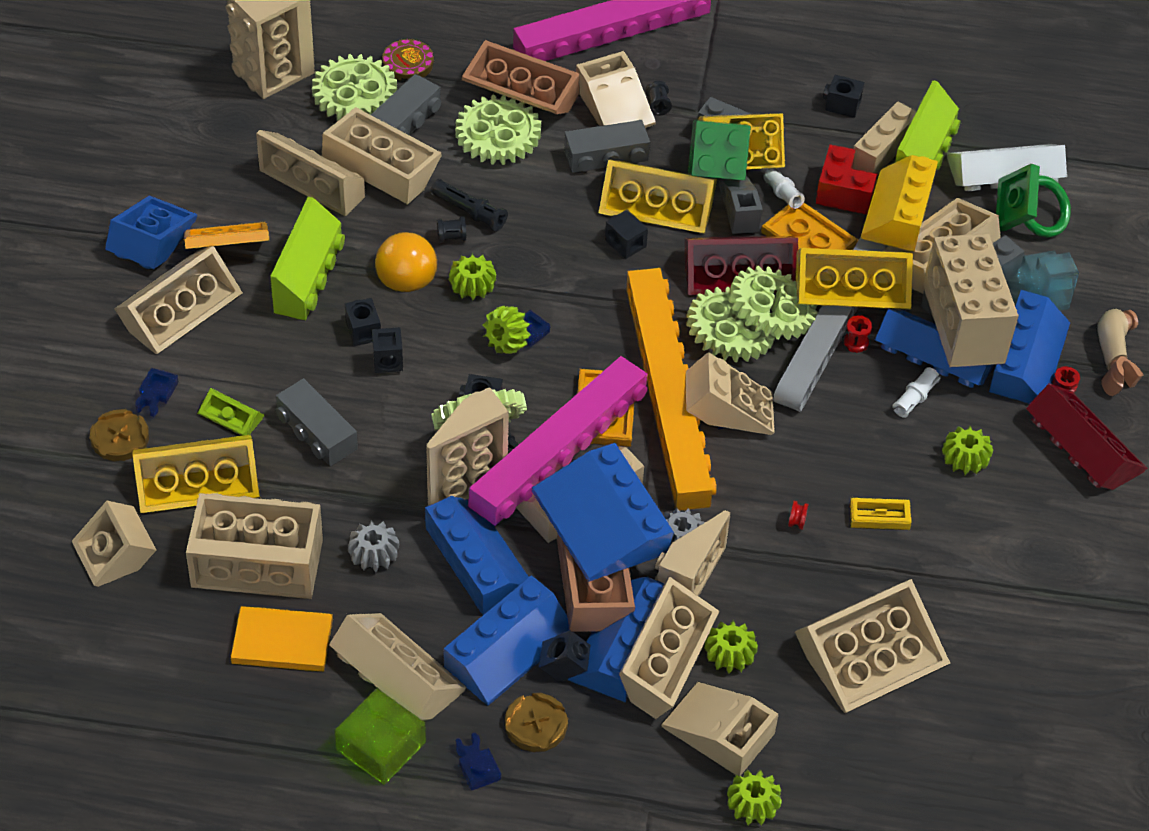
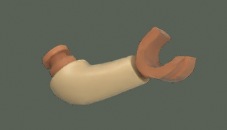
M1119 309L1108 310L1101 316L1097 325L1099 342L1108 372L1102 379V387L1111 396L1121 391L1124 381L1131 388L1143 376L1141 370L1127 359L1125 336L1128 330H1134L1138 325L1137 315L1132 310L1124 312Z

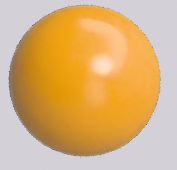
M403 232L392 235L382 243L376 254L375 268L380 281L384 285L396 291L411 292L424 288L433 280L437 270V257L433 247L425 238L415 233Z

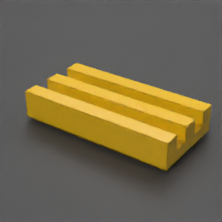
M850 499L851 528L910 530L911 528L910 500ZM858 509H875V511L858 510ZM887 510H903L904 512L887 511Z

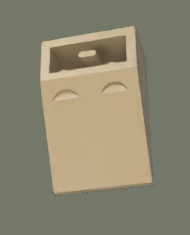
M624 51L576 65V73H579L580 96L599 126L642 120L645 128L656 124L637 72Z
M709 352L686 371L687 412L708 425L768 435L775 433L773 393L767 387L759 385L745 373L737 371L728 365L725 360L717 358Z
M697 682L662 723L661 727L735 775L741 776L775 734L778 713L753 697Z

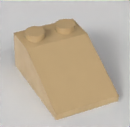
M726 510L674 541L667 553L662 552L657 560L655 569L659 570L655 580L665 583L667 578L671 577L699 596L726 548L731 512Z

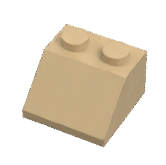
M106 501L72 540L93 585L98 587L139 571L156 551L134 506Z

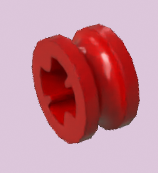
M1060 367L1055 372L1052 384L1074 393L1079 384L1080 374L1072 367Z
M798 501L793 502L788 527L798 525L799 529L803 530L809 506L808 503L799 505Z

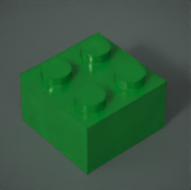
M693 120L688 174L691 176L745 180L751 126L747 124Z

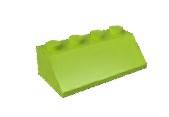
M932 81L898 147L895 162L910 155L927 157L938 161L936 169L939 170L944 157L942 153L948 152L952 142V137L950 136L951 134H957L961 121L957 120L959 108L937 81Z
M308 196L270 276L274 313L305 321L310 310H315L319 290H324L327 273L329 270H333L336 262V253L338 250H342L345 241V235L341 233V222L313 197Z

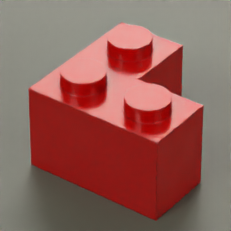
M829 144L819 180L816 204L867 215L874 193L877 174L853 169L855 149Z

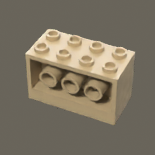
M227 0L228 30L231 35L230 50L233 54L232 69L236 76L242 77L247 82L252 92H256L262 99H265L315 73L310 0Z
M975 234L934 237L923 288L949 367L1005 364L1019 315L990 235Z
M199 493L186 549L191 588L312 599L323 542L320 504L289 502L279 499H257L249 496H225L218 493Z

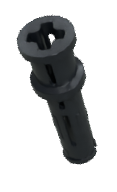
M437 179L432 184V195H436L470 213L474 221H482L490 225L491 230L496 232L504 226L508 216L506 209H498L492 206L485 198L476 199L444 182L442 179Z

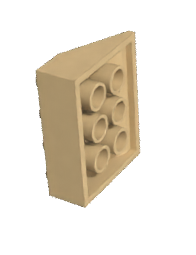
M490 387L480 392L472 393L469 397L465 398L427 443L428 506L450 496L469 499V488L508 454L509 412Z
M912 579L897 584L795 631L808 661L844 713L950 664Z

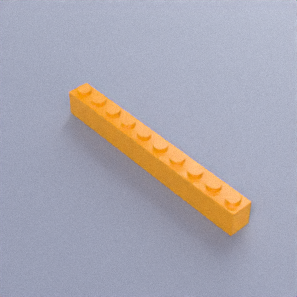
M661 268L628 271L626 290L644 371L648 373L647 384L675 508L677 507L681 511L688 508L690 510L711 507L712 495H716V482L714 477L710 478L709 476L711 461L709 454H704L705 435L703 431L698 429L700 419L686 411V371L689 368L688 364H683L682 361L684 359L683 343H678L677 340L679 337L678 322L672 319V316H674L673 301L667 298V295H669L668 279H663Z

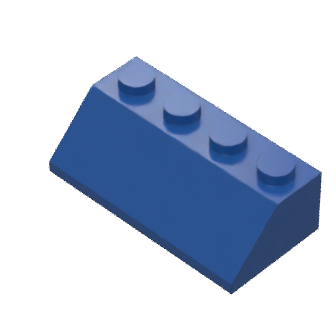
M1021 290L1015 306L1019 317L1005 364H996L989 392L1030 404L1048 383L1052 384L1070 322L1048 297Z
M901 309L887 310L875 339L882 343V349L894 354L897 351L908 354L907 360L922 365L924 361L933 365V369L943 376H948L949 373L959 377V383L972 388L975 384L983 385L995 364L949 367L936 324Z
M450 496L425 507L426 530L482 615L487 613L529 577L495 526L468 507V499Z
M531 575L444 648V668L489 706L540 662L542 641L569 631L568 617L554 593Z
M648 577L631 580L635 603L634 612L601 631L591 632L587 643L591 645L588 671L569 678V681L626 702L628 695L619 673L665 583Z

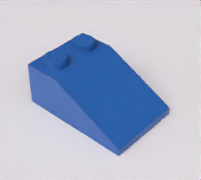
M149 195L110 220L105 250L115 253V256L135 261L144 268L155 269L169 258L183 239L184 231L190 229L196 221L197 214Z

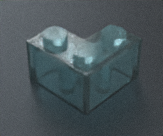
M1054 250L1023 256L1021 267L1018 268V279L1021 284H1024L1026 290L1048 297L1060 311L1069 309L1079 271L1070 253L1056 254Z

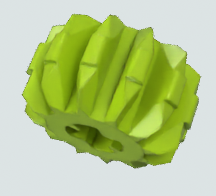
M473 253L469 258L461 255L459 261H453L449 273V281L451 282L453 292L460 293L461 298L470 296L472 300L476 296L485 298L486 292H492L494 288L496 272L492 261H486L484 255L478 258Z
M497 307L486 315L488 321L483 326L487 329V333L483 337L489 338L488 347H495L496 353H516L527 345L526 339L531 336L527 331V327L531 323L524 321L525 313H518L517 307Z
M958 426L955 432H949L943 444L942 451L945 456V464L953 465V471L963 470L965 475L969 470L977 474L981 468L986 469L993 453V446L990 445V436H982V429L973 431L971 426L964 430Z
M732 620L728 626L720 621L717 628H711L708 638L705 640L704 648L707 652L708 662H715L716 670L726 667L728 673H730L733 668L742 672L745 665L751 666L757 653L758 645L755 641L754 631H747L746 623L738 627L734 620Z
M747 769L744 772V777L736 775L733 779V785L728 787L727 796L729 799L727 805L729 810H735L734 816L736 819L745 817L747 825L752 822V819H756L760 825L765 822V817L773 820L776 810L781 807L780 785H774L773 775L764 778L761 769L756 775H752Z

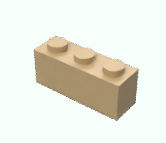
M897 101L854 145L853 149L856 151L853 169L878 175L880 170L897 155L898 147L917 111Z

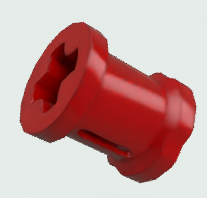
M857 315L851 317L847 322L848 334L844 338V345L849 351L860 353L869 346L868 335L872 331V323L864 316ZM861 323V331H858L859 324ZM855 337H858L857 345L854 344Z

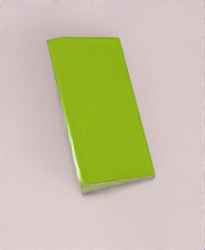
M212 388L209 389L197 413L241 436L250 435L264 417V414Z

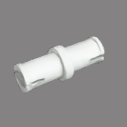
M770 168L765 172L764 180L773 188L777 197L784 199L791 208L796 209L802 206L805 197L795 188V184L791 179L784 177L777 168L776 170L775 168Z
M927 367L915 382H911L906 386V392L892 406L895 408L894 412L900 417L906 418L918 403L926 400L927 393L940 381L939 373L933 368Z

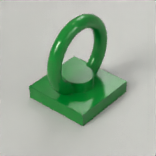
M1032 163L999 178L996 215H999L1000 231L1004 232L1024 223L1031 232L1041 237H1055L1061 234L1068 226L1071 216L1070 201L1065 190L1051 177L1039 175L1040 166ZM1039 186L1050 189L1056 196L1060 206L1059 219L1055 225L1050 227L1042 226L1033 219L1037 217Z

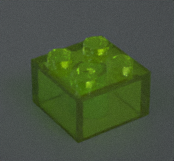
M376 688L335 729L336 750L385 785L426 743L425 722Z

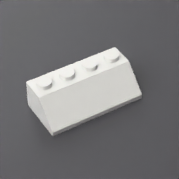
M1047 144L947 153V160L956 186H964L965 191L981 190V185L990 184L991 189L998 188L999 178L1031 163L1040 166L1039 175L1051 177L1057 182L1058 178L1067 177L1065 145Z

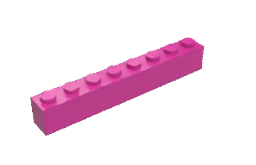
M610 0L513 28V48L517 52L548 61L710 13L711 0Z
M620 356L469 488L468 507L495 526L503 518H509L521 502L528 501L533 496L531 491L533 486L554 474L561 467L567 466L575 454L580 450H585L593 438L599 433L603 434L609 428L611 422L617 417H622L627 412L629 406L635 401H640L645 396L648 373Z

